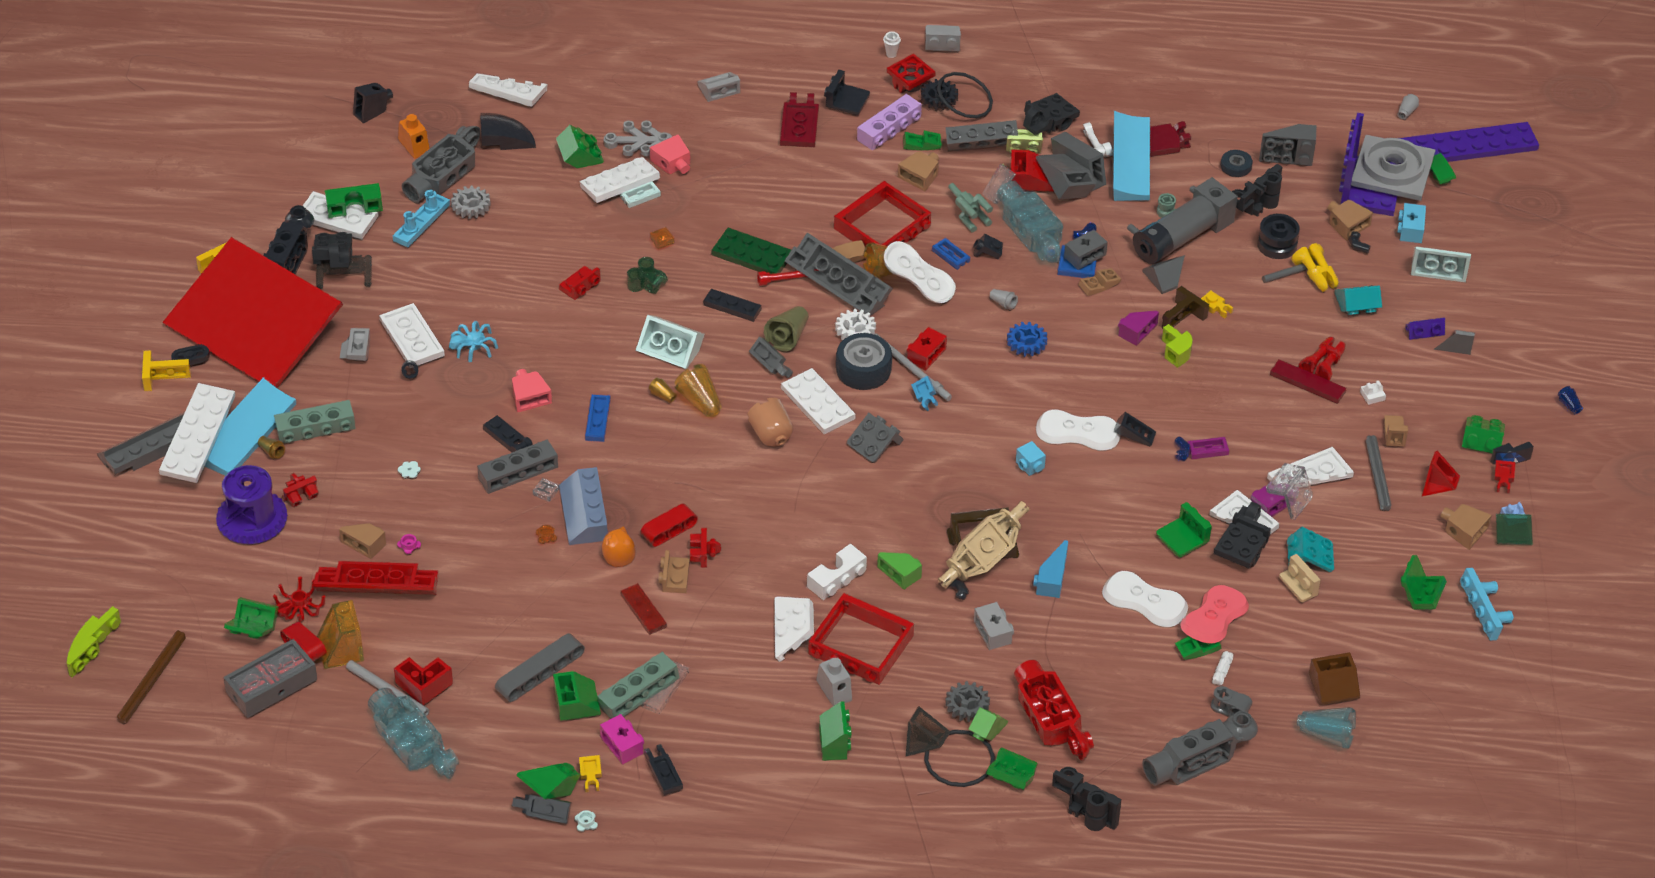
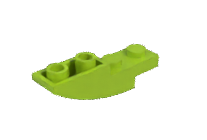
M112 606L99 619L92 616L79 630L72 642L67 657V668L70 677L73 678L78 672L83 670L86 664L97 657L100 652L98 644L103 642L107 635L118 628L121 619L117 608Z

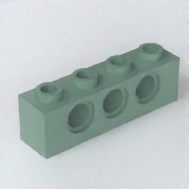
M350 400L274 415L279 441H282L283 444L356 429Z
M663 652L659 653L599 694L597 697L600 709L611 719L620 714L624 717L678 680L680 677L677 665Z

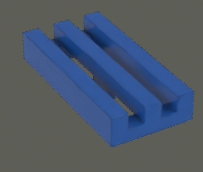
M946 238L932 246V251L956 270L960 268V265L964 266L965 262H970V256Z

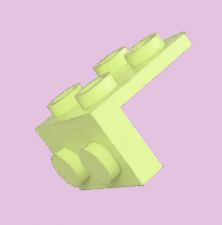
M1018 129V136H1007L1006 151L1011 153V149L1041 153L1043 144L1042 132L1034 135L1029 130Z

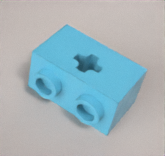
M1404 203V208L1399 211L1398 221H1402L1398 223L1397 233H1401L1400 241L1422 243L1425 226V205Z

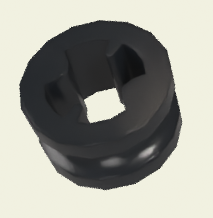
M408 360L402 364L401 371L404 377L412 379L418 375V365L414 361ZM413 365L414 372L407 374L406 366Z

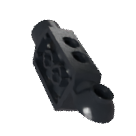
M296 205L292 207L285 216V220L280 228H277L273 241H270L269 249L263 256L296 275L307 253V231L314 224L313 214L304 206Z

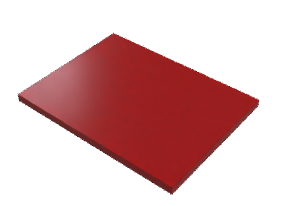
M231 237L164 319L163 324L196 345L207 346L209 353L255 381L260 382L264 378L274 387L278 388L343 306V303Z

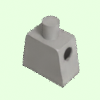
M835 657L819 664L816 681L832 706L841 701L845 703L852 701L851 678L842 665L841 660Z

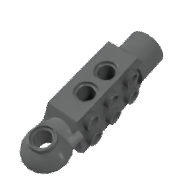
M462 126L458 129L456 135H446L412 163V175L401 185L405 196L410 201L418 203L425 198L427 190H433V192L435 191L440 195L474 168L475 150L473 147L479 141L480 128L477 126Z
M1238 711L1232 714L1224 722L1220 719L1208 722L1201 728L1191 730L1179 738L1171 739L1162 751L1143 759L1144 773L1149 782L1154 786L1170 779L1177 785L1182 784L1229 762L1234 755L1236 744L1254 738L1258 732V725L1255 719L1245 711Z

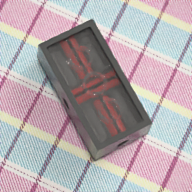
M292 639L224 676L223 679L226 693L243 714L249 718L316 681L317 673L315 663L297 642Z

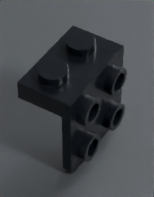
M838 70L836 75L832 76L829 87L827 86L824 91L826 107L859 115L870 96V91L846 85L845 71Z

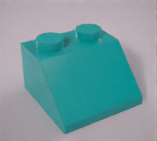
M1380 285L1334 290L1341 311H1347L1348 315L1359 314V310L1364 309L1366 313L1377 312V308H1382Z

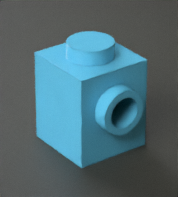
M1033 441L1017 448L1016 463L1029 476L1045 468L1046 455Z

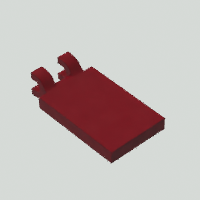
M790 92L789 102H784L780 146L815 148L819 104H814L815 93L807 94V103H797V92Z
M1185 121L1178 122L1173 127L1171 123L1150 127V157L1180 152V148L1191 147L1189 142L1191 140L1190 133H1185L1184 130L1186 128Z

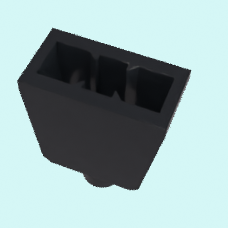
M378 83L355 87L353 115L362 123H366L384 113L387 108V100L393 98L392 90L389 88L385 89Z

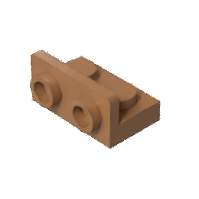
M670 550L665 551V557H661V569H663V572H659V584H662L663 592H687L690 558L670 557Z

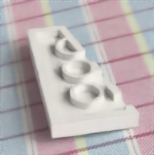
M476 74L469 81V88L532 107L547 91V84L541 83V86L533 85V82L525 81L524 84L515 82V79L500 80L497 76Z

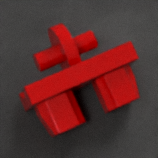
M295 473L290 474V481L285 483L287 488L283 489L284 495H282L284 502L288 501L292 507H296L302 503L300 495L306 493L309 500L318 497L319 492L316 486L317 479L315 475L305 479L304 475L297 477Z
M701 528V533L690 534V547H701L690 548V562H701V568H707V553L711 557H715L716 554L721 552V544L714 538L707 542V528Z

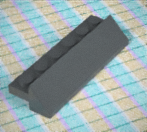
M806 233L798 247H793L785 259L786 263L859 311L864 310V314L869 312L870 316L885 306L883 303L893 289L809 233Z
M185 412L97 453L98 457L106 467L111 468L114 474L129 467L135 471L164 457Z

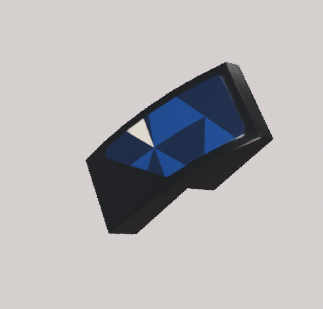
M1530 442L1514 448L1510 443L1493 449L1490 462L1496 465V460L1516 463L1530 460L1534 446Z

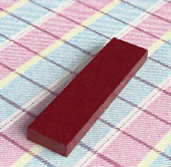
M1280 359L1270 370L1271 376L1336 404L1339 403L1346 393V387Z

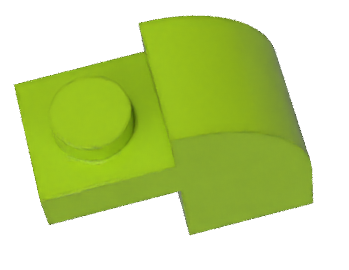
M1169 324L1163 327L1162 341L1166 343L1164 358L1178 368L1190 359L1193 342L1192 336L1188 331L1181 334Z

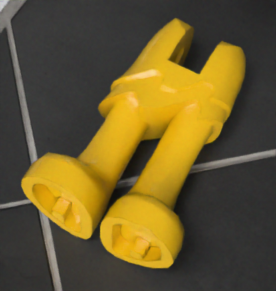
M1314 243L1308 249L1307 247L1300 248L1291 257L1294 265L1304 264L1308 269L1307 275L1322 292L1327 291L1328 285L1332 289L1337 288L1339 280L1333 268L1328 266L1323 256V247L1320 244Z

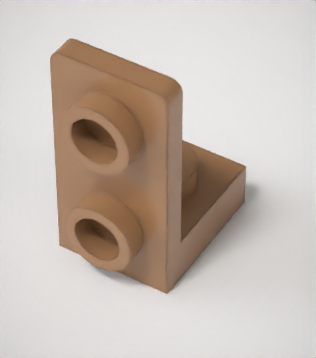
M1385 415L1386 446L1405 447L1408 425H1404L1403 416Z

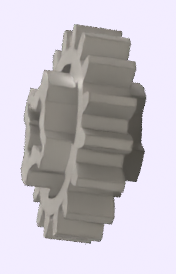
M472 185L469 189L464 186V190L457 189V193H453V198H451L452 210L456 212V215L461 214L462 218L468 216L469 219L472 216L478 218V214L485 215L484 211H489V206H491L489 193L486 194L485 189L480 191L479 186L476 189Z

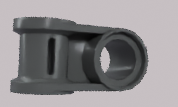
M1219 686L1214 690V699L1211 702L1213 711L1228 717L1238 711L1249 712L1252 706V700L1249 696L1224 686Z

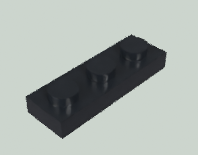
M710 289L703 300V306L752 322L755 321L762 310V305L714 289Z

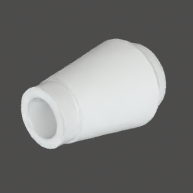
M888 32L883 38L886 55L889 58H894L897 55L901 39L898 33Z

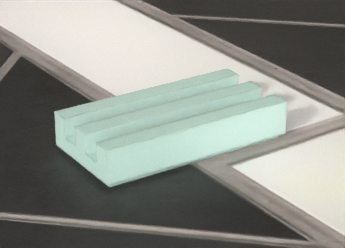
M652 181L621 193L620 197L624 199V203L627 204L628 208L661 196V191Z

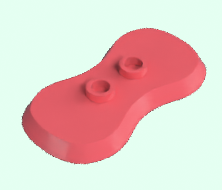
M1225 585L1214 586L1204 594L1200 608L1190 612L1182 619L1181 629L1185 634L1200 642L1217 643L1225 638L1231 621L1248 611L1249 603L1246 597L1236 589Z

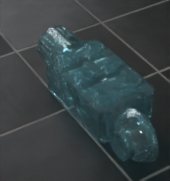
M1016 181L1005 183L997 193L999 201L1004 205L1003 220L1031 252H1037L1038 257L1042 261L1058 263L1061 254L1059 243L1062 240L1063 223L1036 192H1025Z
M382 688L376 691L368 701V708L374 714L373 718L377 731L406 767L411 771L433 764L440 775H445L448 779H451L455 773L456 766L459 764V760L450 748L444 750L441 734L408 695L397 697L390 688Z

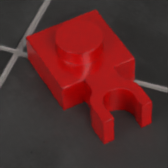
M1496 460L1494 480L1499 481L1497 492H1500V487L1504 486L1507 488V493H1510V482H1514L1516 462Z

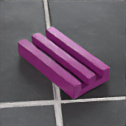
M1225 437L1187 442L1191 459L1229 455V448Z

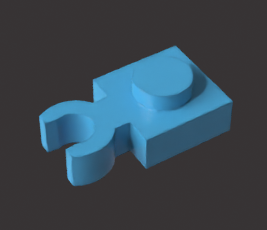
M928 376L911 384L917 400L922 402V406L926 411L929 410L928 404L930 402L938 406L937 400L933 397L936 391Z

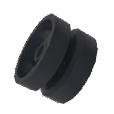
M1278 213L1263 218L1260 223L1258 237L1260 252L1272 259L1291 257L1297 250L1300 232L1298 222L1291 216Z

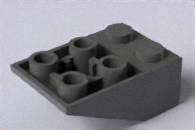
M1297 124L1263 133L1259 162L1312 166L1317 125Z
M1066 154L1036 156L1058 199L1087 197L1096 186L1090 171Z

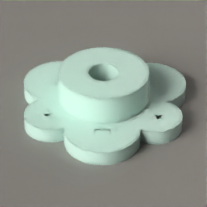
M416 461L404 462L403 466L398 467V472L404 478H415L417 473L421 471Z

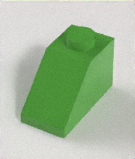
M886 552L878 554L877 567L902 589H906L922 577V564L910 554Z
M979 707L969 730L973 731V736L981 741H984V739L992 741L1007 725L1008 720L992 711Z

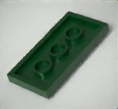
M728 227L712 248L711 255L758 272L765 271L766 273L769 272V274L781 273L786 266L785 259L791 252V249Z

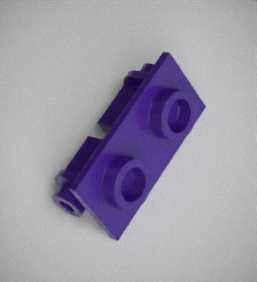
M1445 317L1409 322L1405 325L1406 331H1409V340L1445 335Z

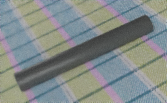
M1304 264L1264 275L1262 280L1266 283L1308 269Z

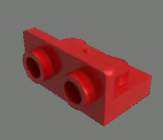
M583 266L560 283L559 290L576 300L589 289L598 285L601 281L600 269L596 267L591 270Z

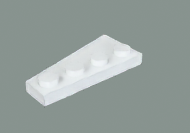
M1331 447L1268 473L1267 479L1275 487L1296 488L1351 478L1354 472L1337 451Z

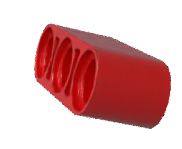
M682 503L645 523L640 532L652 546L657 547L692 528L697 523L698 516L685 503Z
M299 621L280 631L284 643L294 639L312 661L327 654L322 641Z

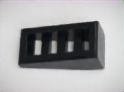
M1124 412L1118 418L1114 428V432L1149 447L1153 444L1156 435L1155 430L1127 412Z

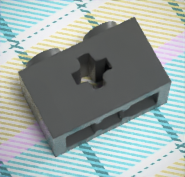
M1092 230L1065 244L1064 258L1079 270L1104 257L1107 253L1108 242L1095 230Z

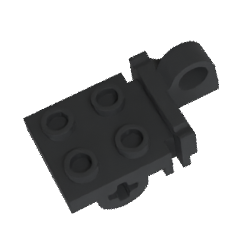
M1058 93L1031 103V100H1028L1024 108L1026 116L1023 126L1034 135L1044 131L1050 133L1051 130L1055 131V127L1064 131L1069 128L1073 119L1079 117L1080 110Z
M1276 164L1269 168L1264 175L1258 177L1254 184L1248 181L1245 183L1246 187H1244V190H1233L1232 192L1240 198V200H1237L1236 208L1257 217L1259 213H1263V208H1276L1279 202L1283 167Z
M324 232L315 235L314 246H312L313 264H321V260H330V268L349 267L352 259V233L339 232L337 234H329Z
M1250 502L1248 507L1243 505L1238 513L1235 512L1232 523H1230L1217 543L1213 554L1248 569L1251 565H1256L1262 548H1265L1271 533L1270 527L1257 522L1261 515V505Z
M1064 767L1060 771H1054L1052 786L1070 795L1069 814L1074 812L1077 818L1080 814L1085 815V826L1091 831H1100L1105 826L1112 830L1117 828L1122 799L1099 789L1096 785H1091L1087 782L1083 783L1084 775L1077 772L1073 767Z

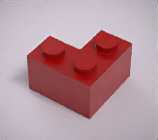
M410 657L394 667L395 683L422 705L428 703L453 684L452 668L439 657L424 668Z

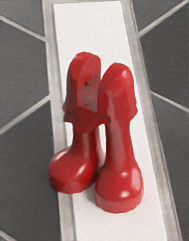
M1326 338L1320 343L1315 353L1300 361L1299 368L1311 373L1315 371V375L1330 381L1333 375L1331 366L1333 363L1337 364L1340 361L1346 344L1340 341L1336 347H1333L1335 338ZM1324 356L1325 359H1324L1321 363L1318 364V362H1319V361L1321 360V358Z

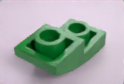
M1441 153L1434 155L1430 169L1433 178L1439 184H1446L1455 179L1456 175Z

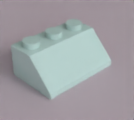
M1414 247L1411 275L1466 282L1471 254Z
M647 315L636 351L687 369L698 354L705 334L657 316Z

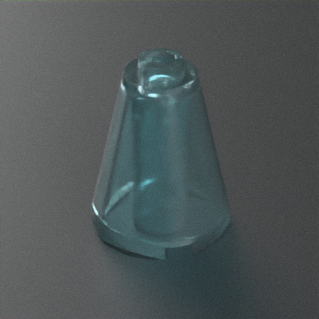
M1350 707L1303 711L1302 715H1298L1297 726L1304 733L1342 748H1349L1354 737L1351 733L1352 729H1355L1356 711Z

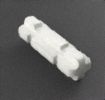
M1223 652L1216 668V673L1213 676V684L1218 686L1223 684L1233 660V653Z

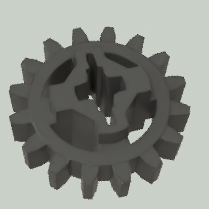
M965 681V685L957 683V688L951 686L945 701L947 712H952L953 718L959 716V721L967 718L968 722H970L971 718L975 717L979 707L989 710L990 705L988 691H983L982 685L976 687V682L969 685L968 681Z

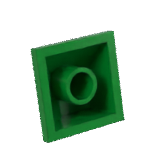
M561 763L521 771L516 776L543 799H551L571 795L581 774L575 770L573 765Z

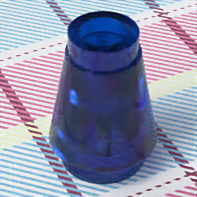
M1566 386L1558 392V400L1574 415L1583 410L1575 389Z

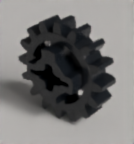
M935 79V82L929 80L928 84H923V88H921V100H923L924 105L928 104V108L935 107V110L938 108L944 110L946 106L940 99L937 91L938 80ZM943 80L941 84L943 97L949 105H956V101H958L956 85H951V81L944 82Z

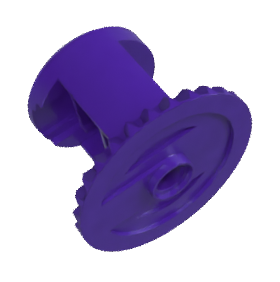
M245 465L234 468L226 474L222 481V491L226 501L222 502L216 514L217 526L220 532L229 540L241 544L261 543L276 536L284 528L288 515L286 505L282 499L278 498L277 494H272V480L269 473L261 467ZM245 481L252 482L249 486L244 485Z

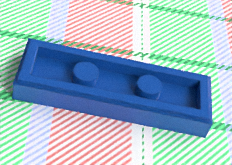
M591 395L585 441L605 442L611 401L610 395Z

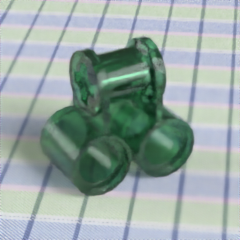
M650 257L640 258L638 260V268L634 267L627 271V286L632 292H639L645 289L652 294H656L659 291V287L668 282L666 274L654 268V260Z

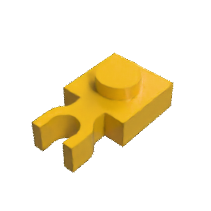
M1211 290L1201 298L1209 304V312L1212 314L1217 311L1221 317L1226 318L1227 312L1233 313V307L1225 304V299Z
M600 755L579 757L581 780L587 779L585 781L586 792H589L588 787L591 784L596 785V790L600 791L599 782L596 779L602 777Z

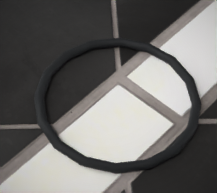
M951 72L945 74L938 81L937 91L945 106L954 113L966 118L977 119L986 116L992 110L993 99L990 91L984 83L974 76L962 72ZM953 75L964 76L974 80L987 93L990 101L989 108L984 113L978 115L965 114L956 110L948 104L942 95V81Z
M951 730L939 734L930 741L925 749L924 762L929 773L938 781L949 786L966 787L978 784L989 776L986 771L984 775L974 781L965 783L951 782L937 775L932 770L928 761L929 750L942 737L952 734H966L974 737L973 732ZM984 739L981 742L988 748L991 755V765L995 761V754L991 745Z

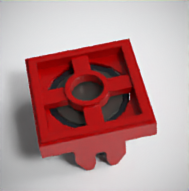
M914 53L887 67V73L893 77V86L895 89L898 88L900 93L903 91H919L923 87L924 82L936 76V71Z

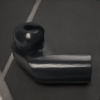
M1351 232L1349 242L1352 248L1368 254L1371 245L1360 241L1361 234L1359 232Z

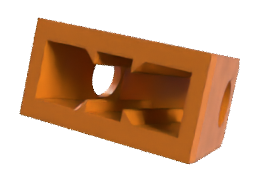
M409 114L406 119L399 122V141L414 159L419 158L430 149L425 127L420 123L415 114Z

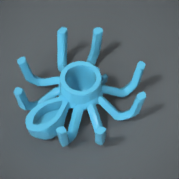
M474 321L471 332H469L464 324L458 326V331L451 334L449 348L457 349V358H460L461 349L464 346L470 349L468 362H472L473 351L480 349L481 346L486 349L488 358L492 357L489 347L484 342L491 340L495 349H498L497 341L492 337L485 338L484 333H482L483 329L487 327L488 333L492 334L489 324H483L480 328L478 321ZM461 328L465 329L467 336L461 332Z

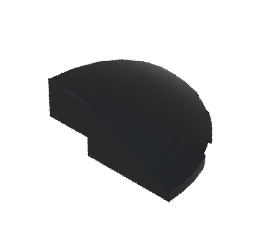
M480 113L482 146L500 145V150L536 148L532 133L521 122L501 114Z

